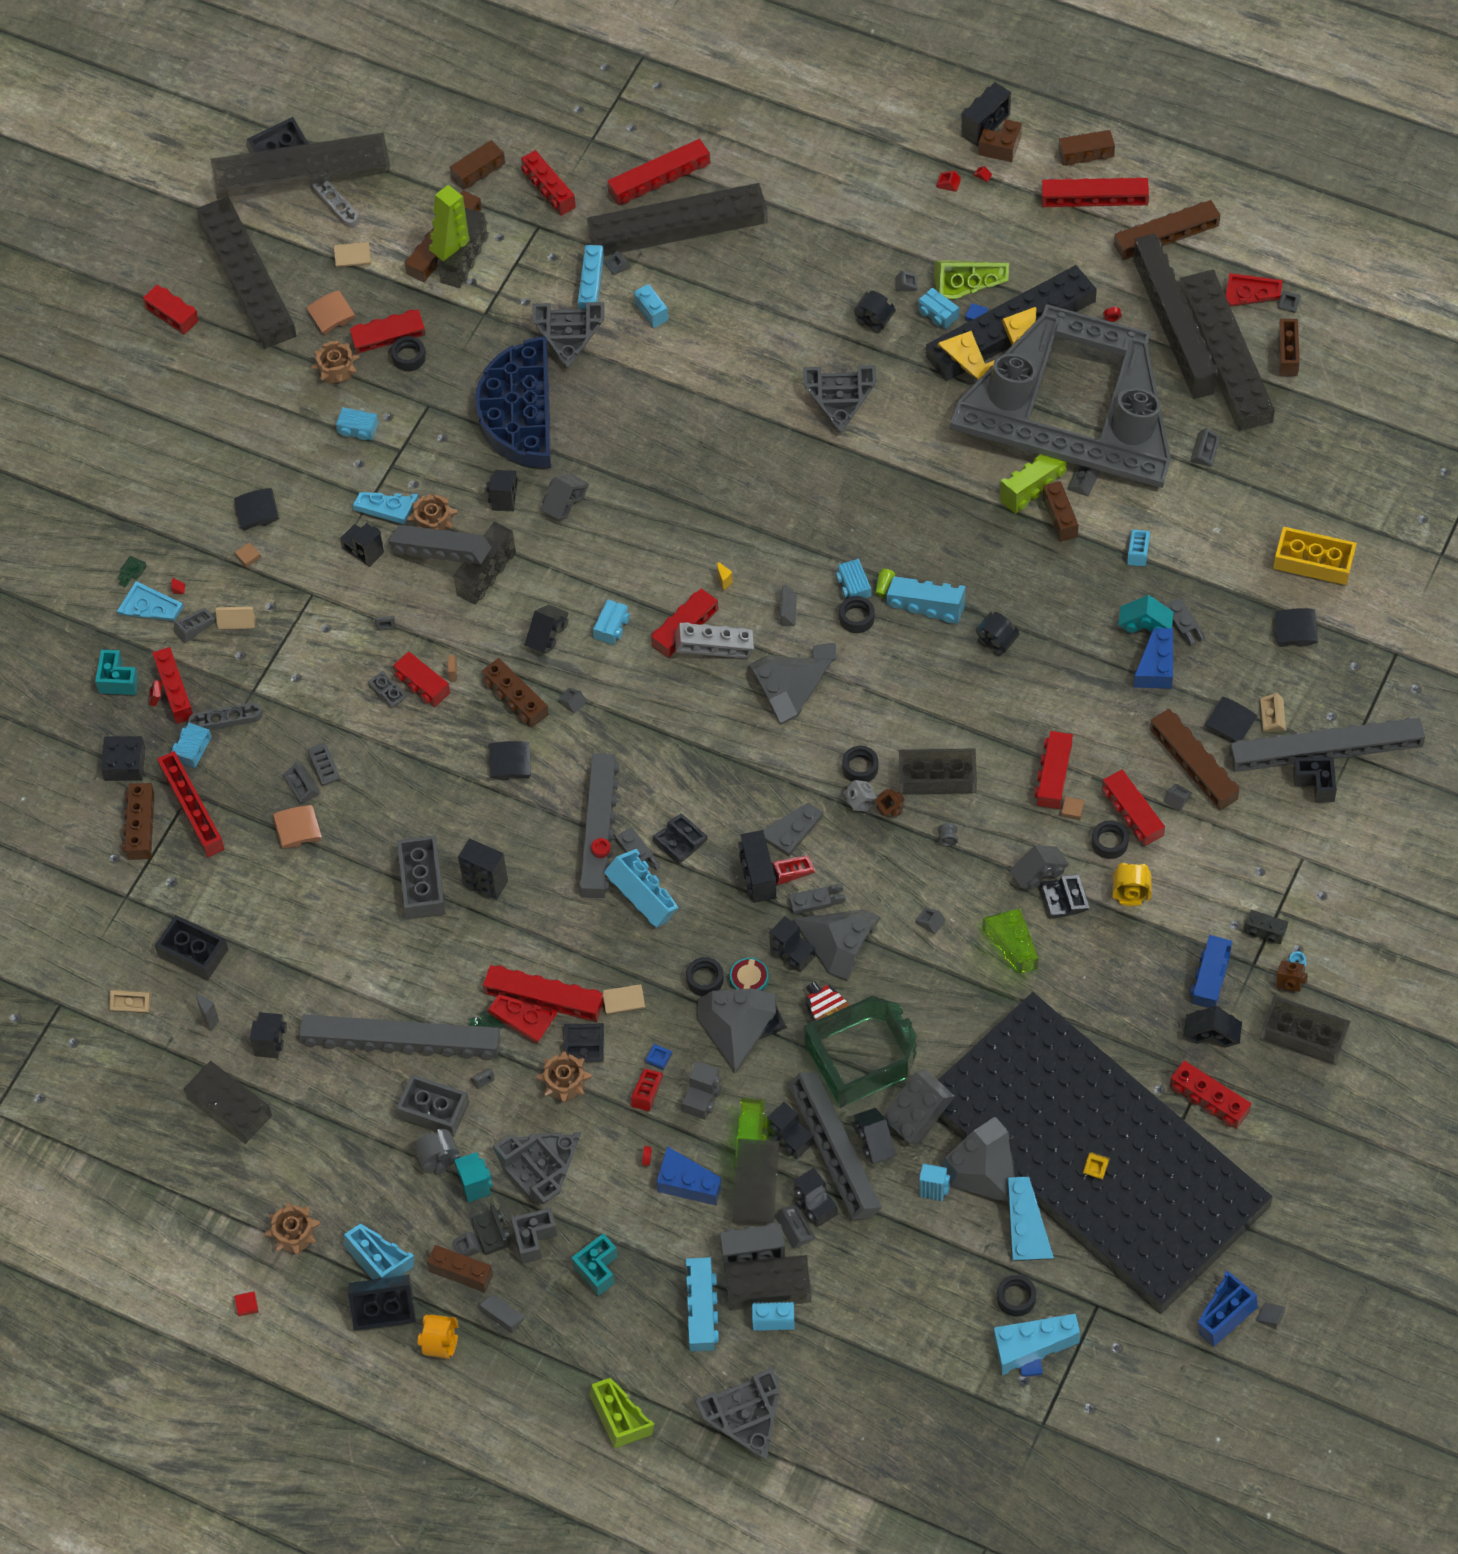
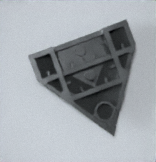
M586 302V309L551 310V303H533L532 321L542 335L547 337L548 343L568 369L604 321V302Z
M876 365L858 366V372L821 373V367H803L804 387L840 433H842L875 386Z
M764 656L749 664L769 699L779 722L783 724L800 714L802 706L812 695L822 679L824 671L832 663V659Z
M861 909L795 918L793 921L800 927L806 941L815 947V954L821 959L827 972L832 976L848 981L856 966L855 958L868 934H872L875 930L880 916Z
M752 988L712 991L698 999L699 1021L734 1071L737 1072L745 1056H748L763 1034L769 1020H772L776 1014V995L773 993Z
M997 1117L990 1119L970 1133L944 1158L940 1167L947 1168V1175H950V1186L1009 1203L1008 1178L1015 1177L1012 1152H1010L1009 1145L1010 1136L1009 1131Z
M573 1132V1134L562 1135V1133L529 1134L528 1137L509 1135L495 1144L493 1150L505 1174L530 1201L545 1204L560 1193L581 1132Z
M772 1368L753 1375L752 1380L716 1395L715 1392L695 1399L704 1421L767 1461L780 1385Z

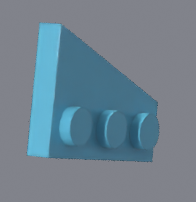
M360 492L353 504V510L405 524L407 517H409L414 508L412 503H416L418 500V494L402 496L395 493L394 496H384L383 493Z
M136 581L117 610L118 615L175 622L184 605Z

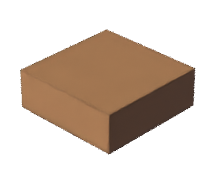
M250 542L235 552V556L245 567L261 558V554Z
M454 655L448 656L449 681L457 680V663Z
M1065 797L1061 816L1080 820L1084 800Z

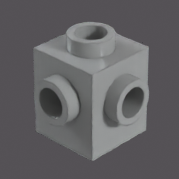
M855 780L843 792L847 798V803L854 811L866 812L875 803L877 798L872 790V786L866 781Z

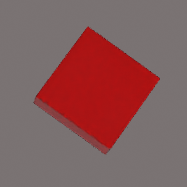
M155 680L150 688V706H156L161 698L162 681Z
M255 1291L235 1295L239 1317L259 1312Z

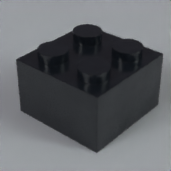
M142 736L104 737L101 771L105 781H143L146 747Z

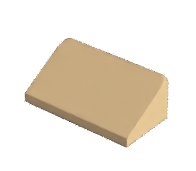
M369 242L334 245L336 267L371 264Z
M253 607L216 608L218 629L255 628L256 617Z
M1278 693L1260 698L1263 732L1286 731L1283 698Z
M642 985L603 991L606 1014L645 1008Z
M111 990L109 1010L149 1012L152 992Z

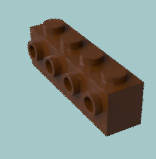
M500 658L482 670L483 684L487 688H491L499 700H503L511 712L515 711L523 724L527 723L532 728L549 715L548 705Z
M152 783L129 784V790L125 792L128 808L124 809V817L127 819V824L123 826L126 841L122 843L123 853H126L128 860L151 859L155 797Z

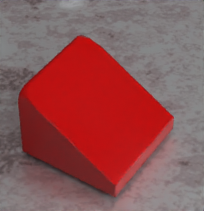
M955 170L942 172L936 187L956 192L961 177Z

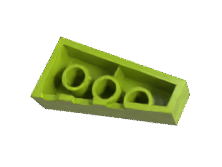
M447 185L435 194L433 208L435 217L432 220L434 232L430 235V239L433 241L429 245V250L442 261H445L469 242L463 196L450 185Z
M1040 454L1034 459L1033 464L1028 462L1023 466L1022 471H1014L1011 473L1010 479L1004 478L1001 480L1000 502L1015 514L1020 510H1024L1032 499H1037L1043 491V485L1054 483L1058 477L1061 478L1067 472V461Z

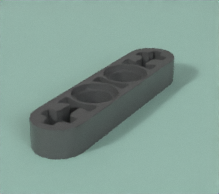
M248 703L194 713L188 718V723L195 725V721L199 720L197 726L214 730L257 722L262 718V710L259 704ZM237 712L240 714L237 719L230 718L232 713ZM214 716L221 717L219 722L214 723L211 721Z

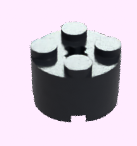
M866 291L854 308V314L857 317L856 322L862 326L866 324L874 332L880 333L896 311L893 304L889 305L886 302L888 298L876 291H870L869 293Z
M992 611L976 628V633L979 636L978 642L984 647L987 645L992 647L993 652L998 656L1006 653L1020 633L1016 627L1013 629L1010 626L1012 622L998 612L992 614Z

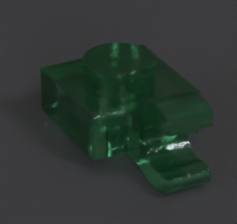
M129 556L120 568L121 573L118 576V580H120L119 585L127 587L132 578L137 580L147 567L146 562Z
M487 1011L480 1012L481 1018L473 1017L468 1019L469 1026L505 1028V1023L487 1013Z

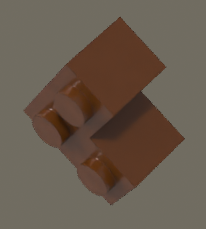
M1005 119L1001 132L983 129L979 140V155L1012 163L1021 139L1022 123Z

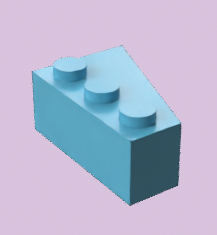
M361 1223L344 1234L345 1249L372 1280L402 1276L414 1267L413 1254L410 1252L406 1253L399 1249L398 1245L382 1239L381 1235Z

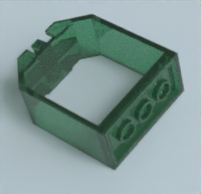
M870 996L804 1026V1044L839 1108L908 1078L917 1054L915 1050L917 1047V1035L912 1028L911 1020L901 1017L903 1010L898 1003ZM870 1018L885 1021L905 1058L844 1084L821 1040Z

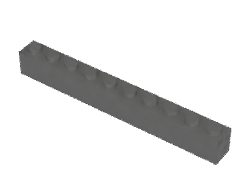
M1409 717L1398 721L1388 720L1383 723L1372 722L1361 726L1351 725L1346 728H1331L1324 731L1314 730L1309 733H1293L1287 736L1276 735L1272 738H1256L1249 741L1239 740L1231 743L1230 757L1234 772L1292 765L1295 758L1334 757V759L1423 747L1425 734L1421 719Z
M303 1014L299 1035L301 1043L308 1047L318 1045L327 1048L344 1047L349 1050L361 1048L367 1051H403L407 1054L418 1052L425 1055L442 1054L448 1057L461 1055L465 1058L475 1056L484 1059L498 1058L501 1039L500 1029L493 1027Z

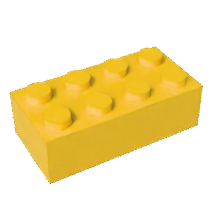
M1283 526L1273 569L1347 585L1357 543Z

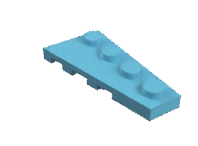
M1029 1177L1008 1178L1012 1260L1054 1258Z

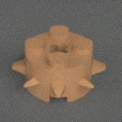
M331 341L323 344L321 350L314 351L317 363L312 365L311 368L318 369L321 375L320 379L325 380L326 383H340L351 379L353 373L357 372L354 368V360L359 358V355H352V351L349 348L350 344L343 345L339 341Z
M428 494L426 498L423 496L416 503H412L414 514L407 517V520L414 522L416 527L448 531L449 528H453L452 516L456 515L458 511L449 507L448 497L444 498L437 494H434V496Z
M562 1052L561 1056L555 1055L549 1060L545 1059L544 1073L537 1075V1080L545 1082L546 1090L544 1095L550 1094L562 1102H567L579 1094L583 1095L585 1081L592 1078V1074L583 1071L582 1064L585 1059L581 1058L578 1060L569 1054L567 1056L566 1052Z
M286 1203L285 1209L281 1208L275 1214L269 1215L272 1228L265 1232V1236L275 1239L277 1244L276 1251L282 1249L299 1254L311 1243H316L314 1229L320 1225V1221L310 1218L308 1213L309 1206L302 1208L293 1205L292 1207L290 1203Z

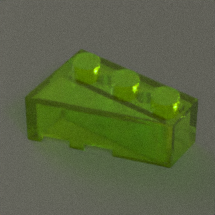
M1020 908L983 918V931L992 938L993 943L996 947L1000 948L1005 958L1018 974L1038 969V956Z
M741 1098V1115L738 1121L739 1130L734 1160L735 1170L759 1172L760 1165H764L765 1153H762V1147H766L767 1135L764 1134V1129L767 1128L768 1117L766 1116L765 1100Z

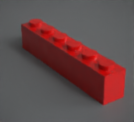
M699 138L607 180L608 192L618 206L627 203L684 175H689L695 170L706 167L710 164V152Z
M1148 178L1042 180L1041 187L1042 207L1146 206L1149 202Z
M175 751L158 758L160 770L207 858L225 850L219 832Z
M500 965L489 966L483 983V990L486 995L497 997L498 994L520 1000L524 1004L538 1005L545 1010H555L561 1014L593 1022L598 1021L604 1004L603 993L596 989L588 990L576 984L568 985L556 979L548 980L540 975L532 976L520 970H508Z

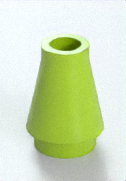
M881 569V572H878L876 596L886 597L893 577H895V573L892 570Z

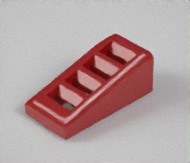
M808 855L772 862L776 885L784 884L815 872Z
M644 1068L631 1097V1106L633 1108L644 1111L651 1110L663 1073Z

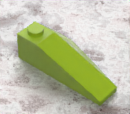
M935 260L934 263L936 290L947 299H957L963 295L1001 284L1009 279L1008 262Z

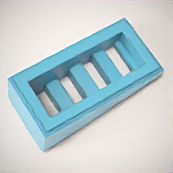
M1131 531L1128 565L1146 566L1150 531Z

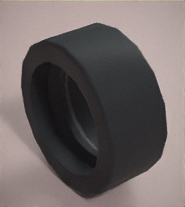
M405 336L399 338L391 347L392 361L402 371L417 370L425 362V347L423 342L416 337ZM406 348H414L419 351V354L413 359L404 360L398 357V353Z
M854 596L844 600L840 605L839 620L845 630L851 633H862L870 629L874 624L875 610L870 600L861 596ZM852 608H862L868 612V617L863 621L855 622L846 617V612Z
M859 745L846 751L842 760V770L848 780L852 782L855 780L869 782L877 775L879 760L873 749ZM857 757H865L871 761L872 766L865 772H856L849 767V762Z
M1110 820L1101 822L1094 828L1092 848L1096 854L1102 858L1116 859L1126 852L1129 834L1124 825ZM1105 832H1114L1121 837L1122 842L1117 847L1108 848L1100 844L1099 836Z
M700 957L693 960L686 970L689 989L699 996H705L712 991H719L724 983L723 969L720 963L710 957ZM709 968L715 971L717 978L712 984L700 985L694 981V973L699 969Z
M1011 1275L1004 1278L999 1284L997 1303L1000 1309L1007 1315L1014 1317L1023 1316L1034 1308L1036 1288L1027 1277ZM1011 1286L1024 1287L1029 1293L1028 1301L1021 1306L1009 1304L1004 1296L1006 1289Z

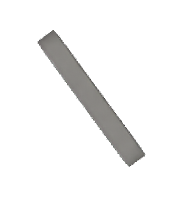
M322 177L316 178L313 181V190L345 226L350 228L357 226L359 217L353 207L327 179ZM328 195H335V198L331 200L326 197ZM340 205L345 206L343 210H337L336 208Z

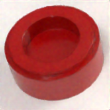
M1118 307L1106 309L1103 312L1104 320L1109 322L1118 321L1122 317L1121 309Z
M598 838L592 842L591 851L595 857L605 858L610 854L611 846L608 840Z
M644 1146L642 1166H650L652 1153L650 1146Z

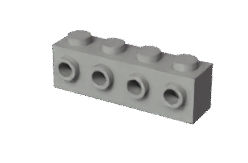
M686 622L679 623L675 632L676 652L749 659L754 650L753 630L745 628L718 627L707 624L697 625Z

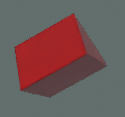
M986 166L979 167L973 174V176L986 182L993 175Z
M172 577V593L184 594L186 584Z

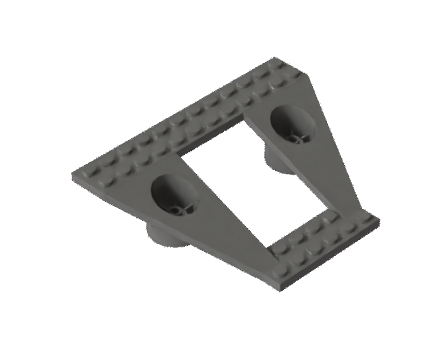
M1046 304L1042 316L1003 355L997 357L993 366L958 400L949 429L1160 488H1163L1171 461L1161 413V403L1157 394L1148 349L1151 333ZM1055 337L1125 356L1100 440L1030 420Z

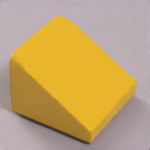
M718 562L717 575L722 589L725 590L733 583L732 571Z
M1090 1152L1083 1173L1103 1179L1110 1158Z

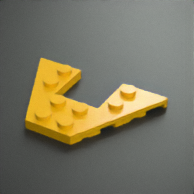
M1036 307L1002 320L1012 345L1035 323ZM972 331L937 344L938 347L946 351L954 361H957L968 374L973 375L977 380L994 364V361L984 363Z

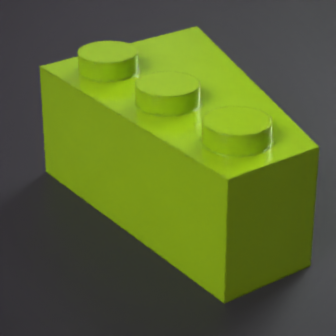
M611 1377L591 1384L589 1396L614 1449L653 1434L655 1424L648 1420L641 1412V1409L628 1399V1395Z

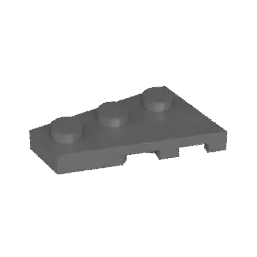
M810 803L804 804L765 828L766 842L789 857L823 817V812Z

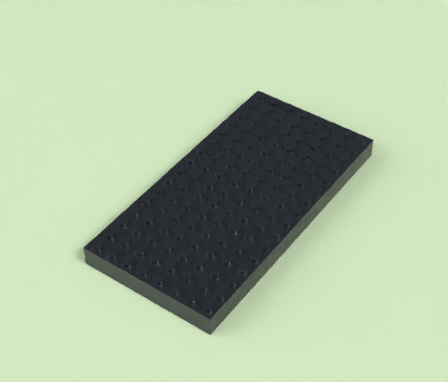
M1034 992L1028 995L938 1079L955 1096L941 1114L939 1120L960 1139L964 1140L975 1129L990 1119L997 1117L1009 1131L1010 1152H1012L1015 1177H1029L1038 1207L1160 1315L1271 1206L1273 1196ZM1090 1152L1110 1158L1103 1179L1083 1173Z

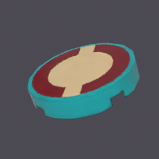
M744 958L737 961L730 971V983L735 989L752 988L761 991L766 988L769 982V972L766 965L755 958Z

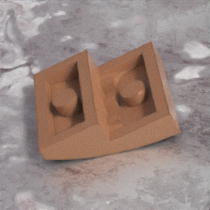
M339 290L316 300L306 307L325 335L338 325L345 326L356 317Z
M312 805L290 808L273 814L272 817L281 848L300 847L302 842L321 840L322 836Z

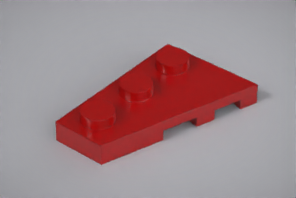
M1229 273L1224 307L1278 300L1281 296L1283 280Z
M499 994L487 1011V1013L538 1044L559 1012L545 1010L538 1005L524 1004L520 1000Z

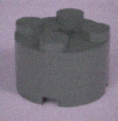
M446 1129L437 1130L438 1134L434 1135L431 1132L427 1133L415 1142L414 1151L424 1172L442 1174L447 1170L446 1167L455 1163L454 1159L461 1157L450 1131Z

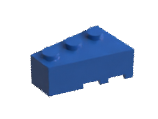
M1154 628L1136 671L1134 688L1172 689L1173 628Z
M1209 935L1205 951L1202 950L1200 956L1201 968L1197 967L1195 979H1197V983L1192 985L1190 996H1193L1192 1004L1207 1008L1217 1006L1230 959L1232 940Z
M667 1146L657 1180L658 1192L717 1206L722 1188L721 1177Z
M1228 1270L1225 1272L1220 1286L1215 1290L1214 1297L1211 1302L1209 1301L1198 1321L1199 1334L1214 1347L1258 1308L1257 1295Z

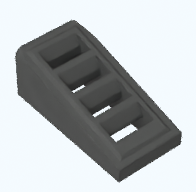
M203 608L174 622V633L185 643L216 622V619L206 608Z
M326 743L308 749L309 757L323 786L341 779ZM333 771V774L323 777V775Z

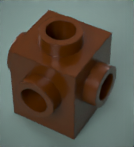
M892 789L884 790L875 799L878 805L876 807L882 816L895 818L906 807L903 803L905 799L902 794ZM894 801L895 804L890 806V803Z
M1281 960L1277 971V988L1300 992L1303 984L1306 985L1308 973H1305V964Z

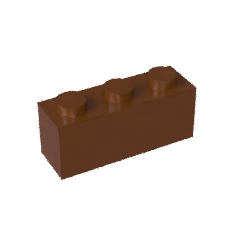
M1111 130L1059 138L1058 150L1064 166L1114 157L1115 144Z
M490 140L451 165V178L465 190L473 186L480 179L487 177L494 170L501 168L505 164L504 152Z
M1298 319L1279 320V376H1298L1300 365Z
M1058 481L1043 485V500L1060 542L1077 538L1079 524L1062 482Z
M438 1245L434 1246L427 1261L430 1273L484 1293L493 1277L491 1265Z

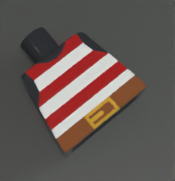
M813 982L807 986L806 989L810 995L806 997V1007L818 1032L850 1015L849 1003L831 985H826L820 989L818 984Z

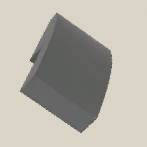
M384 671L368 681L370 687L391 708L407 697L397 683H393Z

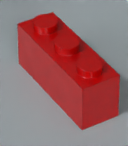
M157 284L143 297L145 308L183 335L199 322L197 310L193 306L185 304L180 297L172 295L165 287L162 288Z
M408 651L393 665L394 677L399 682H404L412 693L420 695L426 704L430 703L433 707H436L450 694L449 683Z

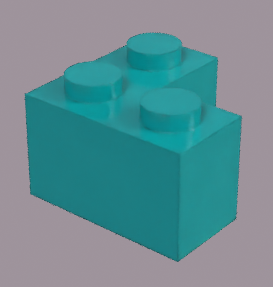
M1150 595L1120 606L1118 625L1129 633H1134L1144 628L1150 632H1153L1154 628H1172L1173 611Z
M101 650L95 681L99 693L137 694L139 677L136 668L122 667L123 660L120 650Z
M478 1152L454 1159L467 1201L471 1202L490 1196V1187H493L484 1158L480 1159Z
M603 1233L572 1257L573 1268L598 1296L614 1285L613 1274L606 1266L618 1257L617 1248Z

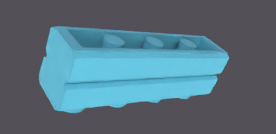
M585 245L578 298L579 309H586V302L599 301L604 261L603 246Z

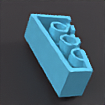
M893 577L887 593V605L893 608L905 609L911 613L923 614L929 618L941 619L947 623L958 624L965 607L966 586L959 585L958 588H952L951 584L946 583L938 586L934 585L931 581L919 583L916 579Z
M634 849L617 856L604 872L610 882L615 884L622 894L635 905V908L646 916L649 923L656 928L666 924L679 907L667 890L660 888L659 879L656 875H651L647 870L649 865L646 861L640 860L638 857L640 855L639 851Z
M711 1257L686 1259L690 1351L715 1350V1343H719L718 1330L714 1331V1324H718V1312L713 1309V1304H717V1292H713V1285H717L716 1273H712Z
M1076 1314L994 1328V1342L1002 1376L1009 1373L1010 1370L1019 1369L1021 1366L1036 1359H1043L1048 1354L1057 1353L1076 1345L1080 1340V1330Z

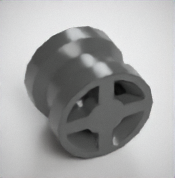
M946 823L938 827L940 845L953 846L958 843L956 825Z

